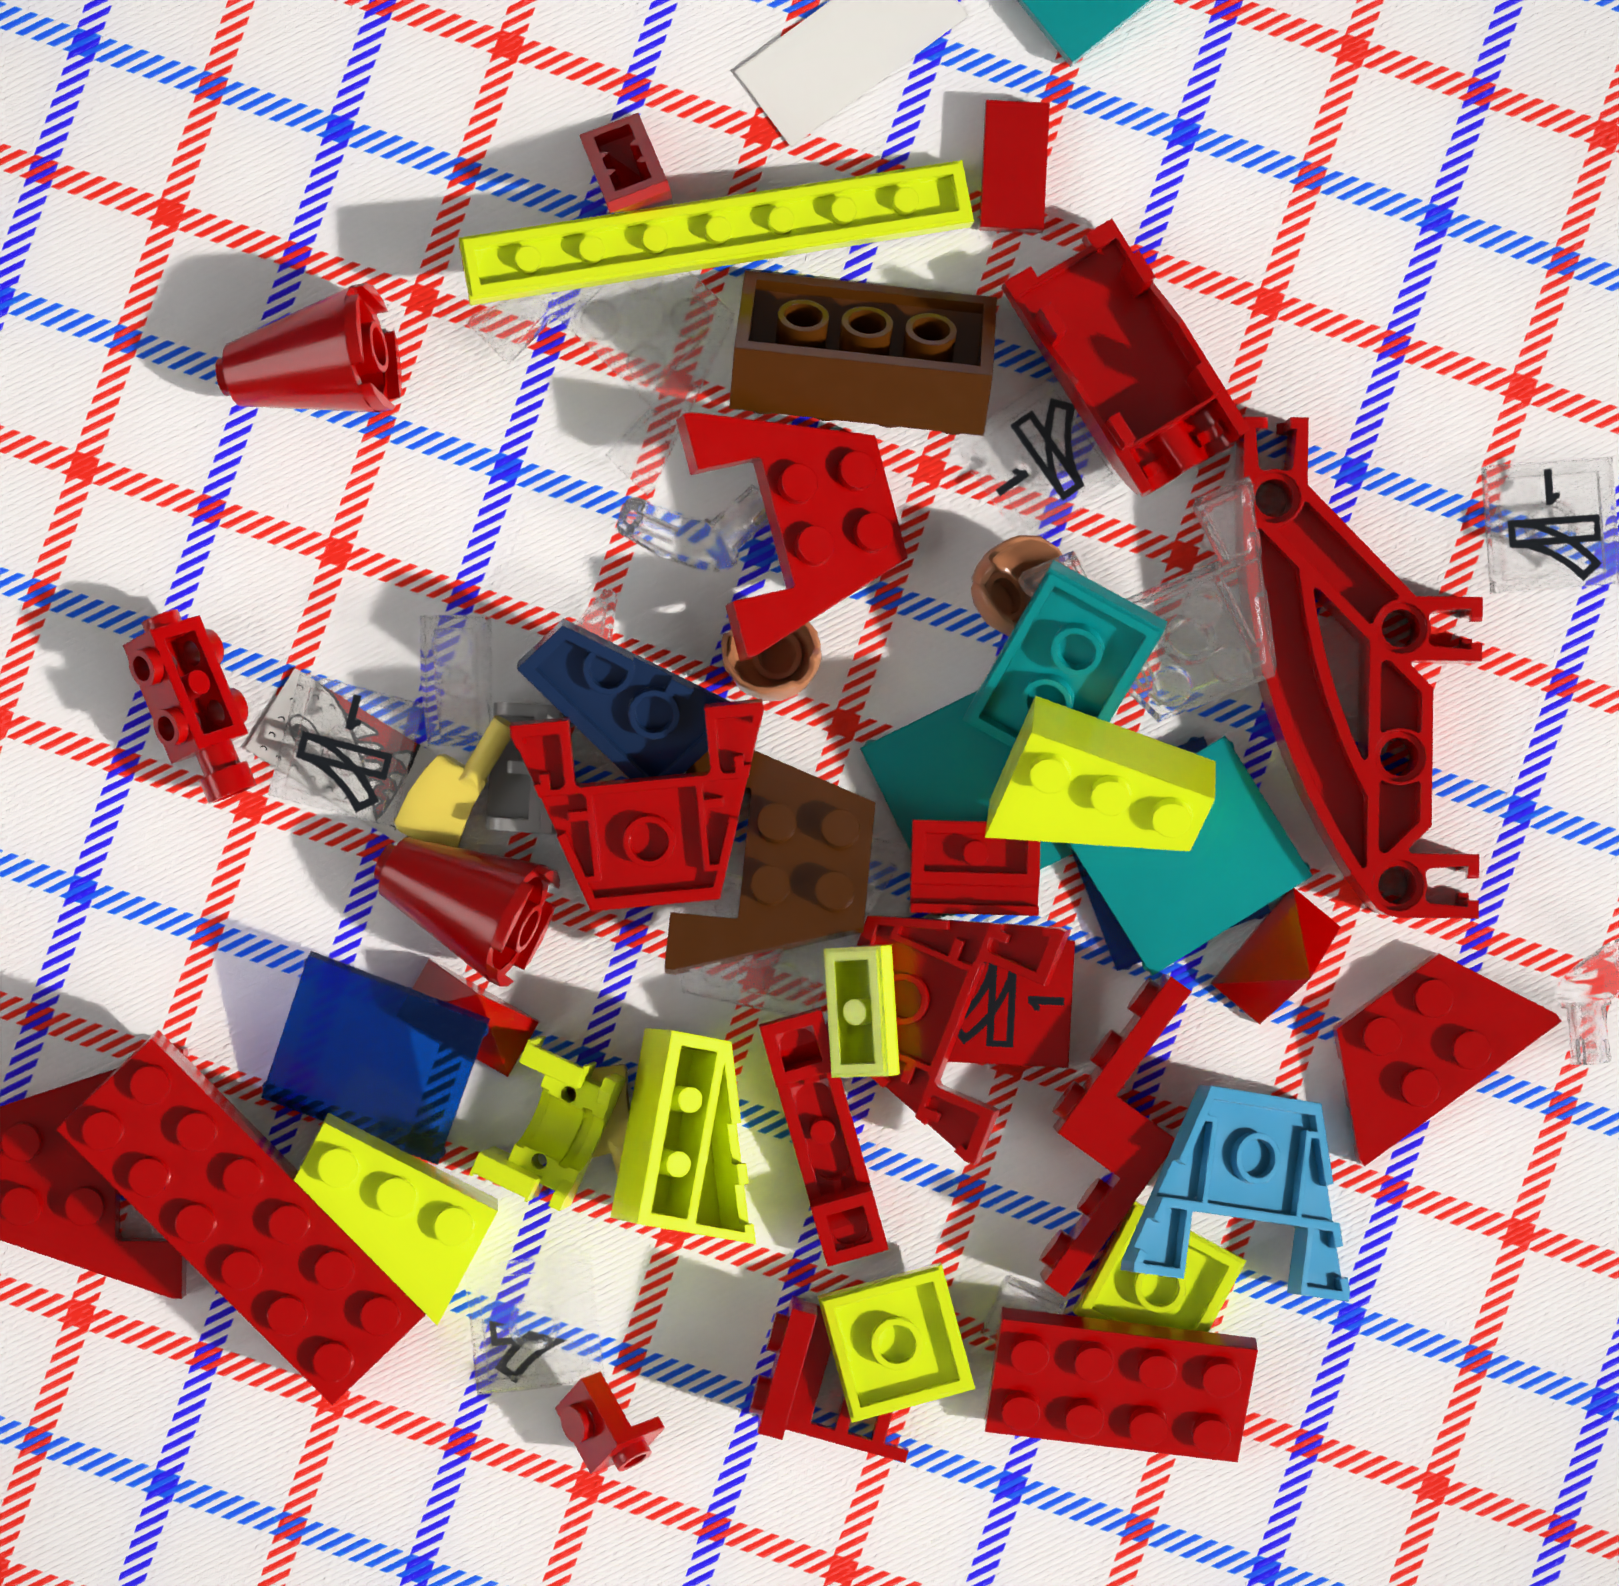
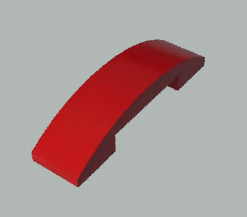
M821 1007L759 1024L827 1267L889 1250L841 1078L831 1077L829 1034Z

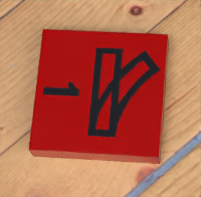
M1067 939L1051 982L1046 986L987 962L948 1062L1069 1068L1075 940Z

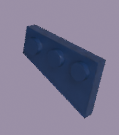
M564 618L517 662V670L565 717H569V721L629 779L684 774L708 751L704 704L731 702Z

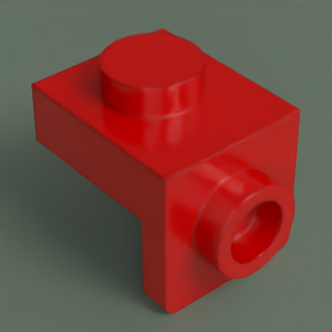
M601 1371L581 1378L555 1407L561 1419V1426L566 1437L574 1443L590 1474L613 1465L616 1466L619 1472L638 1465L651 1455L652 1451L649 1445L665 1429L659 1416L631 1426Z

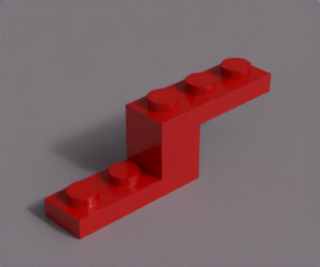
M1163 974L1157 983L1148 978L1141 985L1127 1006V1009L1134 1013L1133 1017L1120 1034L1111 1029L1104 1036L1090 1057V1061L1097 1065L1082 1086L1073 1081L1061 1095L1052 1110L1059 1117L1053 1125L1056 1132L1112 1172L1107 1182L1097 1178L1090 1185L1077 1205V1209L1083 1215L1069 1234L1060 1229L1047 1244L1039 1258V1261L1046 1265L1040 1273L1044 1283L1063 1297L1067 1296L1165 1161L1175 1140L1171 1134L1117 1096L1118 1092L1192 992L1167 974Z

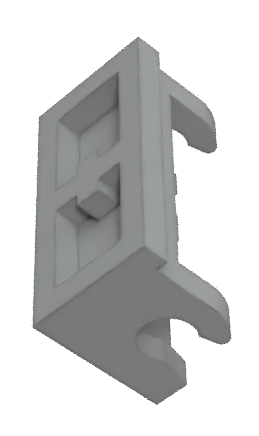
M494 702L493 715L500 716L509 722L564 717L554 705ZM512 738L490 772L485 829L556 834L541 798L536 793L533 780Z

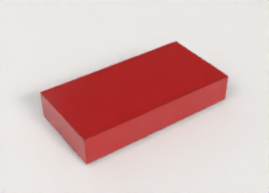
M986 100L979 231L1043 233L1050 103Z

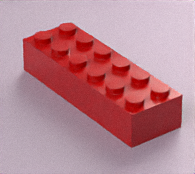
M159 1030L150 1036L81 1102L56 1129L331 1405L341 1398L426 1315L294 1181L298 1170Z

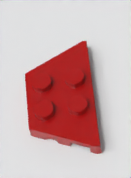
M1434 952L1333 1027L1337 1055L1341 1060L1344 1076L1342 1084L1346 1107L1350 1111L1355 1140L1353 1145L1354 1154L1359 1163L1366 1166L1562 1022L1556 1013Z

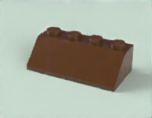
M745 270L734 344L729 409L752 411L757 414L774 413L811 417L821 421L839 420L876 424L886 428L904 427L941 431L950 435L969 434L984 436L993 378L997 297Z

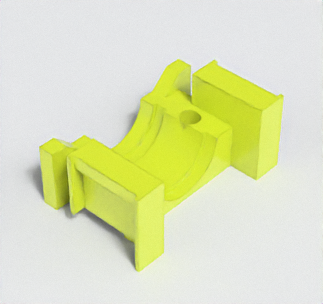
M542 1035L528 1040L519 1060V1063L545 1075L540 1085L542 1087L541 1097L527 1129L519 1141L514 1144L511 1153L496 1146L479 1152L469 1175H478L524 1197L525 1202L538 1197L544 1185L555 1191L548 1206L561 1211L571 1206L627 1078L617 1073L605 1077L603 1082L591 1078L597 1062L594 1061L582 1067L542 1048L546 1036ZM569 1086L576 1091L575 1100L568 1096ZM539 1154H543L546 1157V1166L540 1164L538 1160Z

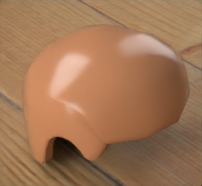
M1018 535L998 544L982 557L971 577L973 584L970 590L973 604L986 624L1009 637L1053 559L1070 568L1058 547L1038 535Z
M810 622L757 656L741 662L732 630L724 633L721 641L723 665L726 672L742 692L757 699H763V701H783L797 695L807 687L815 676L822 660L818 632Z

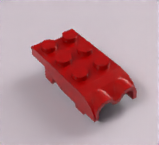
M1111 218L1084 235L1082 239L1086 247L1084 250L1038 277L1030 266L1004 281L1001 289L1113 469L1132 491L1144 497L1168 484L1193 466L1220 453L1242 438L1251 429L1183 319L1154 284L1153 281L1156 277L1141 252L1137 250L1133 253Z

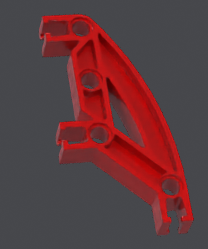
M1244 416L1243 418L1251 430L1236 441L1235 534L1239 590L1247 640L1261 697L1282 759L1299 798L1341 873L1362 903L1371 911L1398 918L1479 919V901L1469 899V893H1456L1455 905L1429 903L1425 896L1428 887L1426 879L1427 870L1431 868L1456 867V871L1466 872L1465 879H1478L1480 854L1410 853L1409 849L1432 827L1434 688L1412 666V663L1472 664L1481 662L1482 643H1472V639H1460L1459 648L1431 645L1429 642L1431 632L1429 615L1459 612V618L1469 619V622H1482L1483 597L1416 596L1308 485L1309 417H1290L1284 423H1276V435H1288L1284 470L1276 468L1262 470L1258 465L1256 433L1260 429H1268V417ZM1272 484L1282 490L1286 498V507L1281 516L1271 517L1260 511L1255 499L1260 485ZM1315 599L1359 643L1358 748L1350 732L1335 689L1325 653ZM1391 612L1400 613L1410 624V638L1402 647L1391 645L1383 636V621ZM1391 739L1399 740L1403 743L1409 753L1408 765L1398 775H1392L1387 772L1380 759L1383 746ZM1390 867H1397L1403 871L1407 878V890L1401 899L1389 903L1380 894L1378 884L1384 871Z

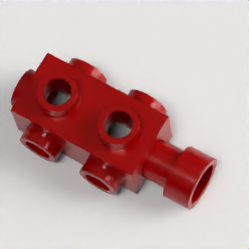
M178 609L163 612L143 621L141 624L145 633L122 646L129 660L130 673L139 685L152 716L156 736L164 745L171 764L194 756L197 757L204 777L199 782L208 804L227 799L256 786L257 784L248 762H240L232 743L234 740L248 734L244 724L248 717V706L243 694L239 690L229 688L220 663L224 657V648L220 637L213 630L205 629L200 615L182 620Z

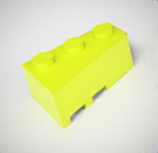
M1035 696L991 795L985 838L1191 851L1215 801L1216 761Z

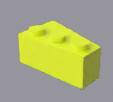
M645 1028L610 1218L651 1227L756 1244L754 1224L748 1221L744 1184H749L747 1165L741 1162L737 1123H741L731 1041L674 1030Z
M330 1113L326 1115L294 1179L437 1326L498 1212L497 1198Z

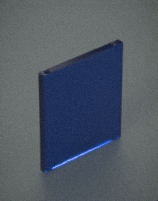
M311 951L303 961L304 969L267 1081L262 1085L263 1093L261 1098L324 1121L326 1115L330 1113L408 1154L438 1165L441 1158L446 1154L445 1146L483 1038L489 1033L488 1024L490 1018Z

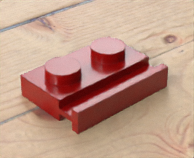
M912 820L909 912L1039 916L1038 892L1041 841L985 838L987 821Z

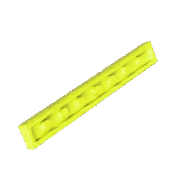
M959 160L459 237L458 244L469 305L471 306L970 228L974 223L963 161Z

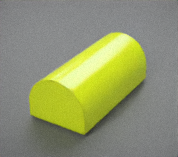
M892 944L823 949L831 1077H879L900 1074Z

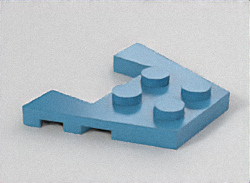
M1198 1085L1122 1258L1120 1270L1184 1279L1192 1213L1195 1211L1294 1226L1295 1231L1287 1293L1349 1302L1348 1277L1341 1276L1337 1248L1343 1246L1340 1223L1333 1222L1327 1187L1334 1183L1322 1104L1217 1086Z

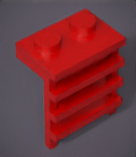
M792 1295L787 1315L776 1312L766 1350L775 1352L776 1355L770 1377L759 1374L754 1388L749 1412L759 1415L757 1434L783 1440L785 1430L905 1463L909 1449L885 1442L893 1412L876 1417L871 1438L848 1432L851 1418L844 1394L834 1427L811 1421L829 1359L831 1345L820 1305L804 1301L803 1298Z

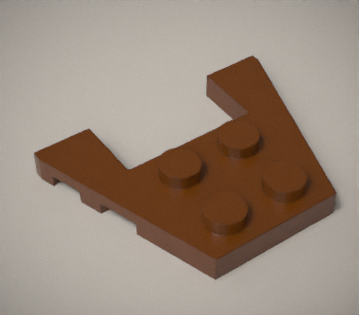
M709 750L686 773L708 771L710 769ZM754 750L749 777L744 793L751 794L738 917L727 918L670 912L664 966L665 974L677 975L690 972L689 969L718 962L726 964L743 960L745 956L781 948L784 951L863 933L876 802Z

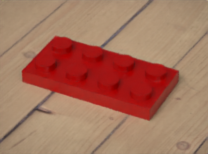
M1002 1307L985 1413V1432L1238 1463L1258 1353L1256 1338Z

